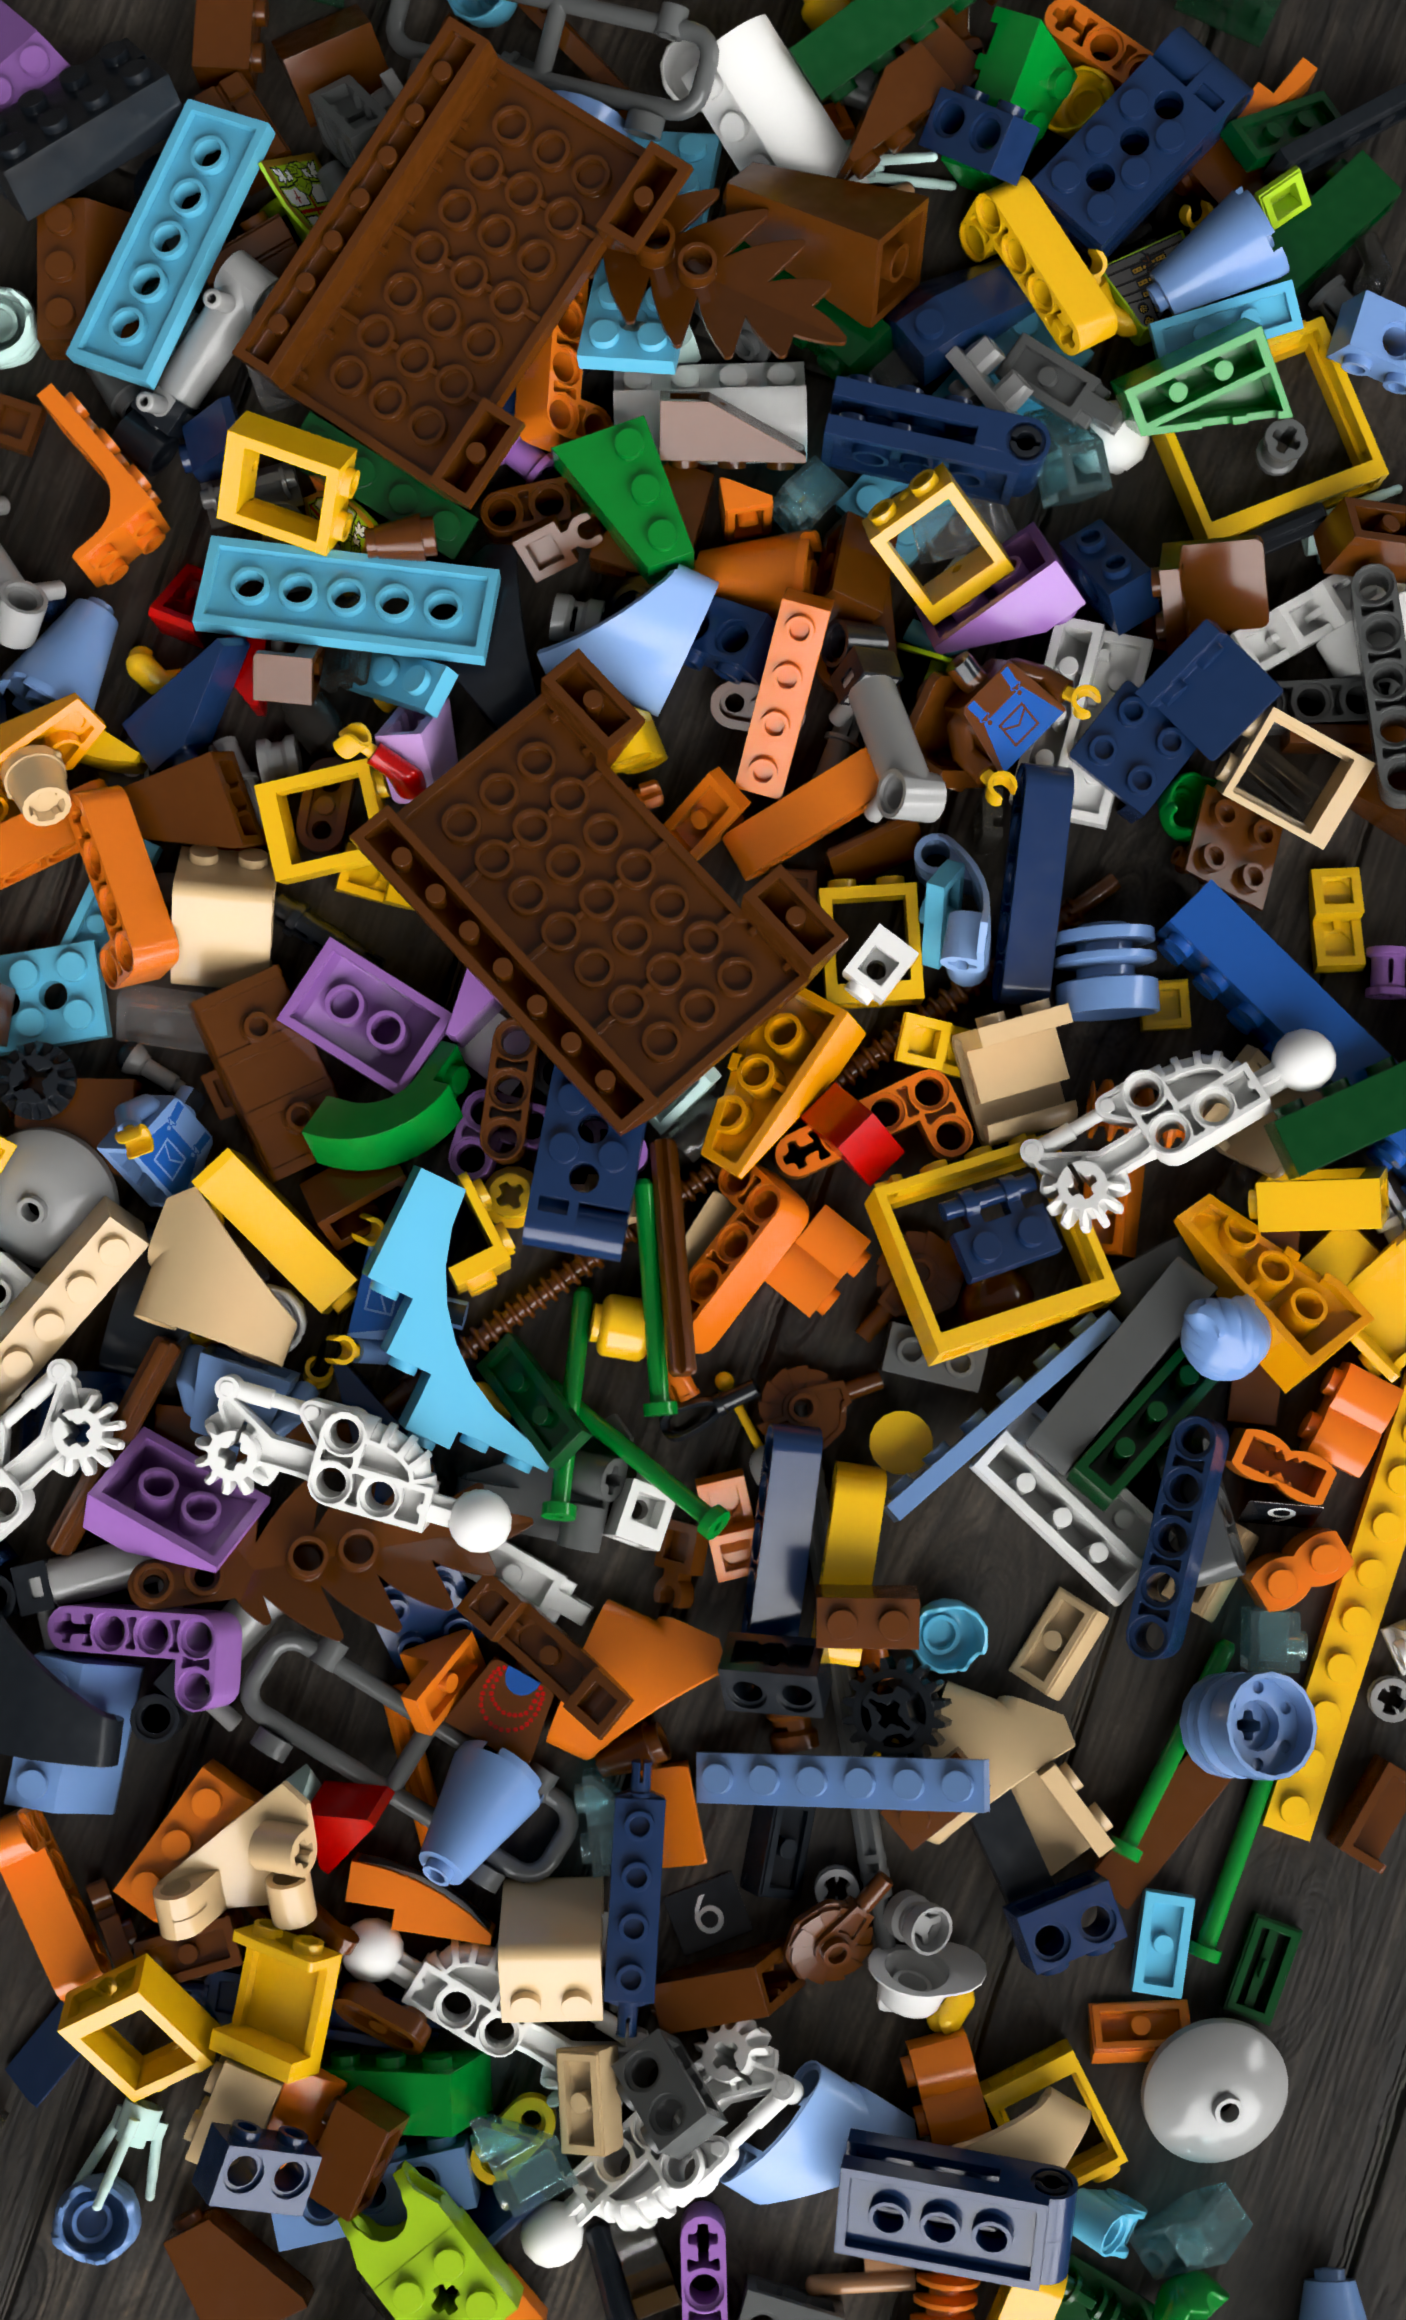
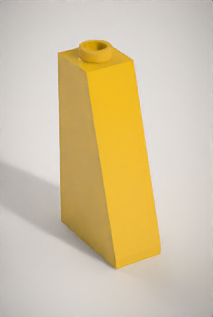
M227 1147L191 1181L321 1314H329L333 1309L340 1314L356 1300L357 1290L355 1288L359 1286L361 1278L244 1154Z

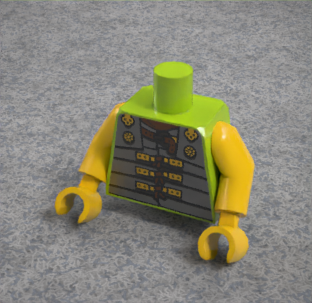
M1201 200L1202 215L1196 222H1192L1191 207L1186 204L1181 207L1179 211L1180 221L1184 226L1190 228V232L1213 210V206L1209 202ZM1183 230L1108 264L1107 258L1102 251L1088 249V254L1092 259L1089 271L1116 312L1118 320L1116 334L1121 337H1129L1136 346H1142L1151 342L1147 326L1149 323L1173 316L1168 309L1161 313L1157 310L1146 287L1152 284L1149 273L1185 238Z

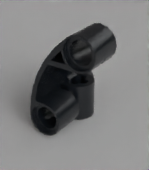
M486 544L463 564L500 570L501 582L486 664L481 666L440 660L433 661H439L459 675L457 682L469 694L487 722L497 731L537 698L530 665L522 616L518 552L513 545ZM440 604L432 610L431 616L438 620H447L455 615L457 608L451 604Z
M151 1222L145 1224L149 1244L157 1225ZM235 1241L264 1282L269 1280L270 1275L262 1253L256 1247ZM149 1246L122 1276L109 1316L99 1357V1367L101 1369L132 1379L155 1337L158 1335L166 1336L179 1344L191 1334V1332L179 1328L176 1330L166 1329L143 1321L133 1315L151 1269L148 1263Z
M0 1612V1754L66 1765L88 1767L117 1766L124 1718L100 1710L61 1682L23 1645Z

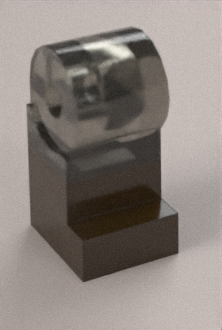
M617 2222L609 2223L613 2242L622 2262L621 2267L632 2295V2303L638 2320L681 2304V2283L657 2224L649 2229L639 2226L635 2231H623Z

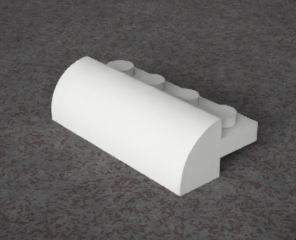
M766 14L749 19L717 40L719 48L718 67L710 96L701 111L739 172L752 162L836 178L848 146ZM698 63L681 77L689 92L693 85ZM854 175L849 179L850 181L860 183H870L867 177L858 180V178Z
M804 361L677 365L675 375L614 371V425L644 415L658 454L660 446V391L710 392L803 444L807 462V390ZM661 460L662 465L664 466L667 461ZM698 461L702 465L717 464V462Z
M1072 618L1064 624L1054 626L1044 665L1071 679L1074 682L1075 689L1081 685L1096 687L1101 695V703L1095 702L1090 697H1082L1077 701L1081 708L1091 713V717L1086 720L1078 719L1073 715L1070 702L1065 701L1061 703L1066 711L1020 757L1017 770L1021 763L1071 767L1074 773V794L1070 822L1106 830L1115 795L1068 758V753L1125 681H1131L1138 688L1144 684L1154 644L1152 639L1127 634L1119 636L1116 632L1105 630V624ZM1010 793L1009 802L1012 805L1013 795Z
M1034 1402L978 1452L970 1463L969 1468L1114 1607L1120 1606L1137 1586L1153 1513L1126 1488L1103 1512L1066 1480L1071 1470L1063 1477L1025 1445L1026 1441L1048 1415L1041 1406ZM1172 1531L1169 1534V1542L1176 1536Z

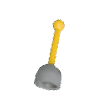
M720 1372L715 1377V1385L719 1390L726 1391L733 1387L734 1377L729 1372ZM743 1405L734 1408L755 1448L751 1455L749 1466L751 1474L759 1486L765 1444L760 1439Z

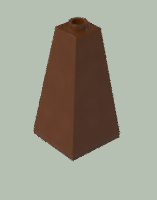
M752 162L727 182L723 193V203L726 206L725 216L763 208L768 210V218L744 241L754 247L783 240L804 239L806 242L804 251L784 270L795 278L830 281L831 290L823 298L861 325L872 328L920 285L929 197L918 193Z

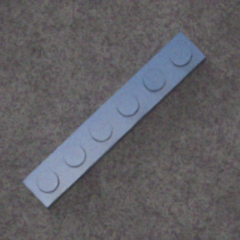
M1110 1309L1098 1317L1092 1311L1086 1314L1069 1329L1074 1336L1070 1342L1062 1349L1055 1343L1052 1344L1032 1362L1038 1370L1028 1379L1023 1381L1017 1375L996 1393L1001 1402L988 1414L980 1408L959 1426L964 1435L953 1445L949 1446L943 1440L922 1459L928 1467L914 1479L906 1473L886 1490V1495L890 1500L884 1504V1512L894 1523L901 1521L1114 1333L1122 1323Z
M702 1751L696 1752V1803L986 1813L990 1812L989 1759Z

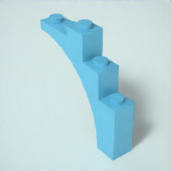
M414 1165L361 1272L373 1279L369 1287L373 1291L395 1301L400 1293L405 1295L380 1346L385 1353L391 1355L387 1364L412 1376H415L418 1368L423 1370L398 1422L404 1429L409 1431L408 1437L412 1434L419 1438L417 1442L419 1446L427 1450L433 1451L436 1444L450 1450L457 1433L460 1432L462 1433L459 1439L461 1443L485 1454L489 1446L506 1453L503 1462L520 1471L530 1474L534 1466L547 1472L549 1466L544 1462L526 1435L512 1426L493 1408L472 1379L456 1344L447 1306L446 1262L452 1226L466 1189Z

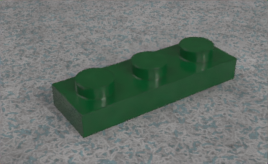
M1320 91L1232 120L1219 135L1231 150L1235 160L1241 164L1247 173L1269 165L1280 148L1342 115L1326 93Z
M508 1332L477 1364L476 1368L547 1466L559 1471L593 1436L520 1337Z

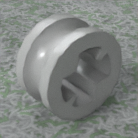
M1391 1675L1381 1676L1374 1680L1367 1692V1702L1371 1711L1386 1722L1395 1723L1406 1719V1683L1400 1678ZM1389 1686H1398L1397 1695L1403 1699L1401 1706L1397 1709L1392 1705V1712L1383 1711L1384 1703L1378 1699L1379 1693L1382 1689L1390 1692Z
M834 1864L826 1866L815 1878L814 1890L818 1903L827 1899L828 1887L825 1882L831 1877H835L836 1882H838L839 1877L848 1880L845 1885L848 1894L846 1898L850 1895L856 1898L859 1895L860 1890L856 1876L849 1868L843 1865Z

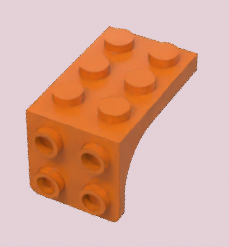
M50 383L36 396L59 429L109 485L110 508L105 522L98 532L73 553L72 558L97 588L105 584L111 585L119 581L127 573L128 565L142 553L149 554L156 550L164 542L165 534L171 528L157 508L162 501L152 490V485L134 464L130 465L120 453L121 450L102 427L100 429L89 417L88 411L71 391L63 397L54 385Z

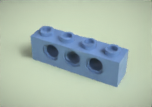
M1368 290L1342 303L1326 358L1341 364V368L1349 374L1368 376L1382 382L1383 387L1389 392L1406 394V307ZM1383 341L1387 344L1389 353L1385 350Z
M469 2133L454 2137L427 2136L425 2143L406 2146L405 2141H399L381 2180L385 2185L386 2193L374 2196L371 2205L361 2213L370 2216L376 2223L385 2226L397 2225L407 2219V2209L403 2203L401 2191L392 2175L396 2171V2167L404 2160L414 2168L417 2166L429 2168L435 2176L436 2180L434 2183L443 2187L458 2207L462 2206L464 2210L477 2208L481 2189L479 2180L471 2167L470 2156L472 2146ZM310 2197L302 2217L271 2213L279 2252L346 2237L337 2220L339 2216L326 2207L319 2205Z

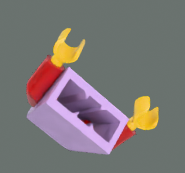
M373 698L376 705L386 713L398 707L375 734L376 745L372 743V736L366 725L355 722L339 731L340 737L333 742V747L338 755L344 759H351L360 752L368 757L367 764L386 776L392 800L398 804H407L458 763L449 698L446 699L437 718Z

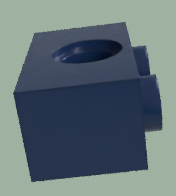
M1101 519L1059 542L1065 567L1081 595L1119 636L1160 611L1158 598L1153 597L1151 569Z

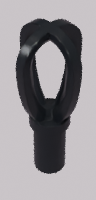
M752 1378L722 1393L718 1391L713 1393L712 1396L698 1397L678 1404V1414L701 1406H713L714 1409L707 1417L684 1431H674L670 1428V1420L674 1415L660 1416V1428L669 1441H683L710 1426L720 1416L729 1414L730 1410L760 1397L759 1386L755 1379Z

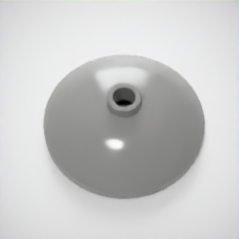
M33 1127L17 1131L6 1137L16 1144L17 1148L0 1174V1247L19 1261L42 1269L104 1196H107L119 1205V1195L116 1182L108 1165L88 1143L60 1129ZM29 1203H33L38 1207L39 1216L32 1213Z
M1231 2018L1204 2019L1176 2031L1153 2054L1146 2067L1141 2085L1143 2114L1156 2139L1173 2154L1198 2163L1224 2162L1253 2150L1269 2136L1279 2122L1288 2096L1286 2066L1281 2054L1272 2041L1256 2027ZM1232 2103L1227 2110L1220 2112L1224 2105Z

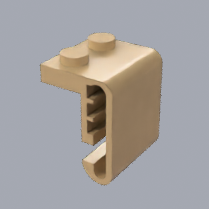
M206 845L181 847L172 889V925L179 944V959L171 968V984L224 988L272 967V960L270 959L273 944L274 905L277 882L275 881L269 853L258 848L234 851Z
M1049 998L1020 1006L1022 1016L1006 1020L1004 1011L975 1018L976 1029L952 1036L955 1059L976 1134L982 1146L998 1145L1008 1142L1023 1133L1026 1136L1059 1127L1066 1122L1069 1124L1077 1119L1076 1100L1065 1102L1060 1081L1070 1079L1056 1027L1073 1022L1068 1003L1051 1007Z
M603 1876L547 1877L534 1883H522L510 1878L504 1879L498 1938V1973L502 2023L603 2021Z

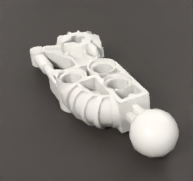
M1299 1029L1288 1032L1277 1042L1272 1052L1271 1063L1254 1073L1247 1062L1242 1064L1237 1060L1232 1063L1223 1056L1222 1051L1214 1050L1213 1055L1201 1054L1200 1050L1193 1051V1057L1180 1060L1175 1056L1169 1059L1171 1064L1163 1068L1158 1064L1149 1070H1138L1131 1073L1124 1082L1097 1098L1095 1109L1069 1124L1066 1122L1038 1140L1028 1139L1024 1141L1020 1147L1021 1158L1028 1167L1037 1168L1042 1175L1040 1193L1044 1197L1053 1199L1046 1209L1051 1216L1062 1214L1060 1223L1063 1228L1070 1229L1079 1219L1081 1231L1083 1233H1090L1092 1219L1096 1218L1103 1228H1108L1110 1221L1105 1214L1107 1210L1115 1214H1122L1124 1211L1123 1204L1115 1198L1123 1197L1131 1192L1129 1173L1156 1159L1168 1166H1179L1187 1163L1273 1112L1270 1098L1282 1090L1289 1088L1295 1091L1308 1092L1321 1088L1331 1078L1336 1068V1052L1332 1043L1317 1031ZM1152 1088L1159 1092L1157 1101L1150 1106L1140 1107L1134 1104V1098L1140 1090ZM1214 1103L1224 1104L1229 1108V1113L1219 1122H1209L1202 1117L1204 1110L1209 1105ZM1102 1121L1132 1129L1098 1151L1056 1152L1075 1141L1078 1135ZM1179 1129L1185 1133V1139L1178 1147L1165 1148L1159 1144L1161 1135L1167 1130ZM1069 1164L1074 1166L1081 1180L1091 1187L1093 1192L1091 1197L1085 1199L1079 1193L1077 1187L1079 1184L1069 1169Z
M55 1359L51 1361L47 1367V1372L21 1394V1399L0 1416V1492L5 1487L9 1488L15 1494L17 1501L16 1507L10 1515H6L0 1510V1542L32 1513L36 1503L33 1488L51 1470H55L66 1477H71L81 1466L86 1476L95 1475L97 1472V1461L104 1467H111L115 1463L108 1448L123 1450L126 1443L121 1439L113 1438L114 1431L125 1429L127 1427L126 1421H110V1418L116 1413L118 1405L115 1402H109L101 1407L102 1394L100 1390L82 1388L81 1381L76 1377L78 1373L77 1366L71 1360ZM54 1392L40 1436L10 1461L11 1427L32 1408L36 1409ZM76 1425H90L91 1428L86 1433L87 1438L90 1440L89 1442H76L75 1438L80 1433Z
M228 1374L217 1380L214 1390L219 1398L217 1404L219 1411L205 1420L204 1426L209 1436H200L195 1441V1446L208 1452L197 1458L195 1465L201 1468L209 1465L212 1469V1472L206 1475L204 1479L208 1485H211L219 1478L223 1479L221 1486L223 1494H231L236 1485H238L243 1495H248L254 1491V1481L262 1486H269L279 1472L308 1481L307 1486L310 1495L322 1505L422 1533L430 1523L449 1528L451 1536L457 1544L470 1552L486 1553L497 1549L506 1541L511 1531L512 1516L505 1501L499 1495L482 1489L465 1492L457 1499L438 1494L441 1482L437 1481L436 1473L431 1472L430 1458L433 1456L429 1449L425 1452L417 1443L419 1440L417 1436L412 1434L408 1437L399 1431L398 1424L393 1422L388 1426L382 1424L381 1417L368 1414L366 1410L357 1406H347L316 1397L304 1401L276 1393L274 1389L243 1381L237 1374ZM246 1403L267 1409L273 1407L300 1415L315 1445L276 1435ZM340 1419H349L357 1425L359 1430L357 1443H346L340 1439L336 1431L337 1423ZM237 1442L241 1443L240 1451L247 1454V1457L240 1462L235 1461L236 1453L229 1450V1447ZM326 1468H336L343 1473L346 1480L344 1491H333L326 1486L323 1479ZM374 1482H385L391 1486L395 1494L393 1504L381 1505L376 1502L371 1493Z
M365 1918L350 1927L357 1933L360 1940L352 1954L344 1955L342 1962L346 1970L355 1979L381 1982L389 1978L406 1989L401 2000L403 2003L419 2009L427 2018L487 2055L505 2057L518 2050L543 2064L540 2084L545 2088L554 2090L547 2097V2105L550 2108L559 2106L556 2049L604 2044L617 2045L620 2059L649 2036L646 2029L637 2027V2037L629 2038L628 2023H626L625 2038L617 2036V2017L604 2009L603 2021L590 2022L595 2024V2028L616 2041H572L543 2022L511 2023L514 2032L509 2038L504 2040L494 2039L488 2034L486 2025L495 2018H501L498 1943L493 1947L472 1942L461 1943L459 1940L451 1939V1944L440 1952L436 1949L431 1954L428 1952L423 1962H420L404 1952V1942L399 1931L391 1930L392 1924L379 1918ZM459 1991L466 1994L471 2001V2007L462 2014L450 2012L444 2004V1998L449 1993Z
M753 2019L720 2025V2028L716 2026L706 2027L709 2037L706 2043H693L696 2050L702 2053V2058L694 2062V2065L722 2112L732 2103L765 2096L748 2112V2117L726 2138L712 2135L682 2160L664 2153L657 2154L644 2140L640 2131L644 2124L637 2111H635L622 2123L623 2147L620 2150L606 2157L587 2156L566 2176L574 2192L564 2202L558 2200L543 2202L522 2221L520 2240L524 2253L536 2265L545 2268L560 2267L572 2261L581 2249L584 2234L583 2225L594 2215L601 2217L608 2223L617 2222L623 2231H635L639 2226L649 2229L657 2224L658 2218L670 2219L677 2212V2206L685 2207L695 2197H705L713 2192L718 2185L720 2177L737 2162L740 2155L739 2146L758 2128L762 2129L786 2105H796L804 2096V2087L799 2080L778 2071L780 2055L777 2049L768 2046L772 2038L768 2030L762 2027L757 2028L756 2021ZM680 2108L673 2117V2130L682 2122L683 2108ZM629 2154V2168L624 2174H621L622 2161ZM694 2158V2172L688 2180H685V2167Z

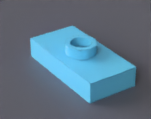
M947 859L927 881L926 898L919 912V922L924 924L922 965L938 970L942 966L940 958L948 916L953 911L962 910L964 863Z
M1145 1888L1142 1891L1129 1984L1132 1992L1182 1999L1195 1906L1193 1895Z

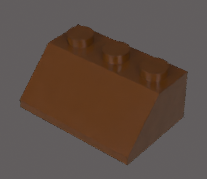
M84 197L66 198L37 216V339L51 360H70L66 355V351L133 213ZM145 284L142 288L141 295H145ZM136 320L133 323L126 324L122 329L121 338L132 336L139 327V321Z

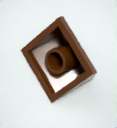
M354 4L271 41L310 128L317 126V122L310 104L309 94L350 74L371 95L382 87L379 75L389 69L371 22L358 4Z

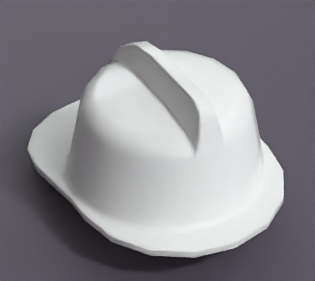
M948 1942L942 1950L930 1956L921 1955L908 1945L896 1944L895 1947L881 1950L878 1947L868 1957V1969L878 1982L876 2001L879 2009L912 2019H922L933 2015L945 1997L970 1993L981 1986L987 1976L986 1963L978 1953L966 1946Z

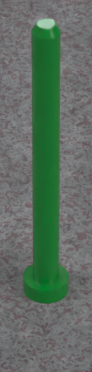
M649 1178L636 1180L634 1191L650 1403L643 1404L644 1417L670 1416L678 1414L677 1401H670L653 1183Z
M578 1287L573 1295L562 1395L579 1418L593 1301L592 1291L588 1287ZM575 1454L559 1471L554 1469L550 1501L542 1503L541 1517L563 1522L576 1520L577 1506L570 1503Z
M552 1380L562 1394L563 1385L557 1380ZM581 1400L580 1419L594 1437L699 1523L697 1531L704 1538L712 1540L720 1534L730 1519V1512L720 1504L713 1507L709 1506Z
M1226 1639L1218 1641L1197 1682L1207 1675L1225 1672L1235 1653V1644ZM1180 1717L1120 1837L1117 1838L1112 1835L1110 1838L1115 1844V1847L1111 1849L1112 1851L1137 1864L1143 1854L1137 1847L1186 1751L1182 1741Z
M1253 1780L1197 1940L1190 1938L1188 1953L1208 1962L1219 1964L1222 1951L1216 1948L1274 1781Z

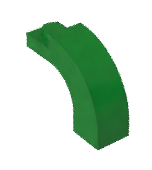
M440 1041L415 1079L405 1089L387 1099L372 1103H355L326 1096L302 1130V1134L317 1163L351 1171L382 1169L415 1158L444 1139L463 1118L456 1099L464 1092L471 1078L458 1045Z

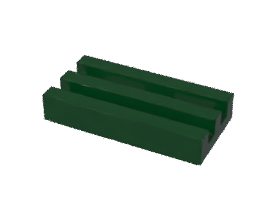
M1253 1910L1220 2003L1221 2007L1270 2026L1303 1930ZM1262 1928H1267L1242 2003H1239L1237 2000ZM1280 1933L1285 1935L1286 1938L1261 2009L1258 2010L1253 2007Z

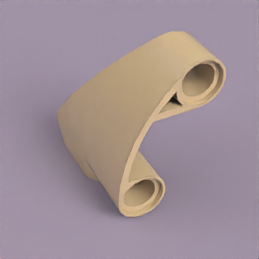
M195 1186L166 1198L148 1248V1263L151 1269L133 1315L143 1321L166 1329L176 1330L179 1328L225 1344L252 1360L282 1368L298 1326L293 1316L260 1277L225 1229L203 1194Z
M947 1681L942 1698H950L952 1704L942 1708L941 1715L950 1718L952 1724L937 1730L945 1739L942 1745L938 1747L928 1746L932 1754L930 1758H944L956 1747H959L968 1759H989L991 1804L1028 1776L1074 1748L1076 1744L1063 1714L1014 1696L1005 1695L995 1699ZM962 1812L926 1841L936 1845L941 1844L978 1813Z
M285 1780L162 1878L153 1889V1899L161 1936L167 1940L174 1941L191 1938L203 1931L226 1909L268 1905L270 1907L272 1924L281 1930L299 1929L313 1922L317 1917V1907L310 1870L316 1861L317 1838L310 1801Z
M1049 2086L1041 2094L1037 2103L1017 2118L973 2139L952 2145V2147L1065 2168L1088 2128L1091 2110Z

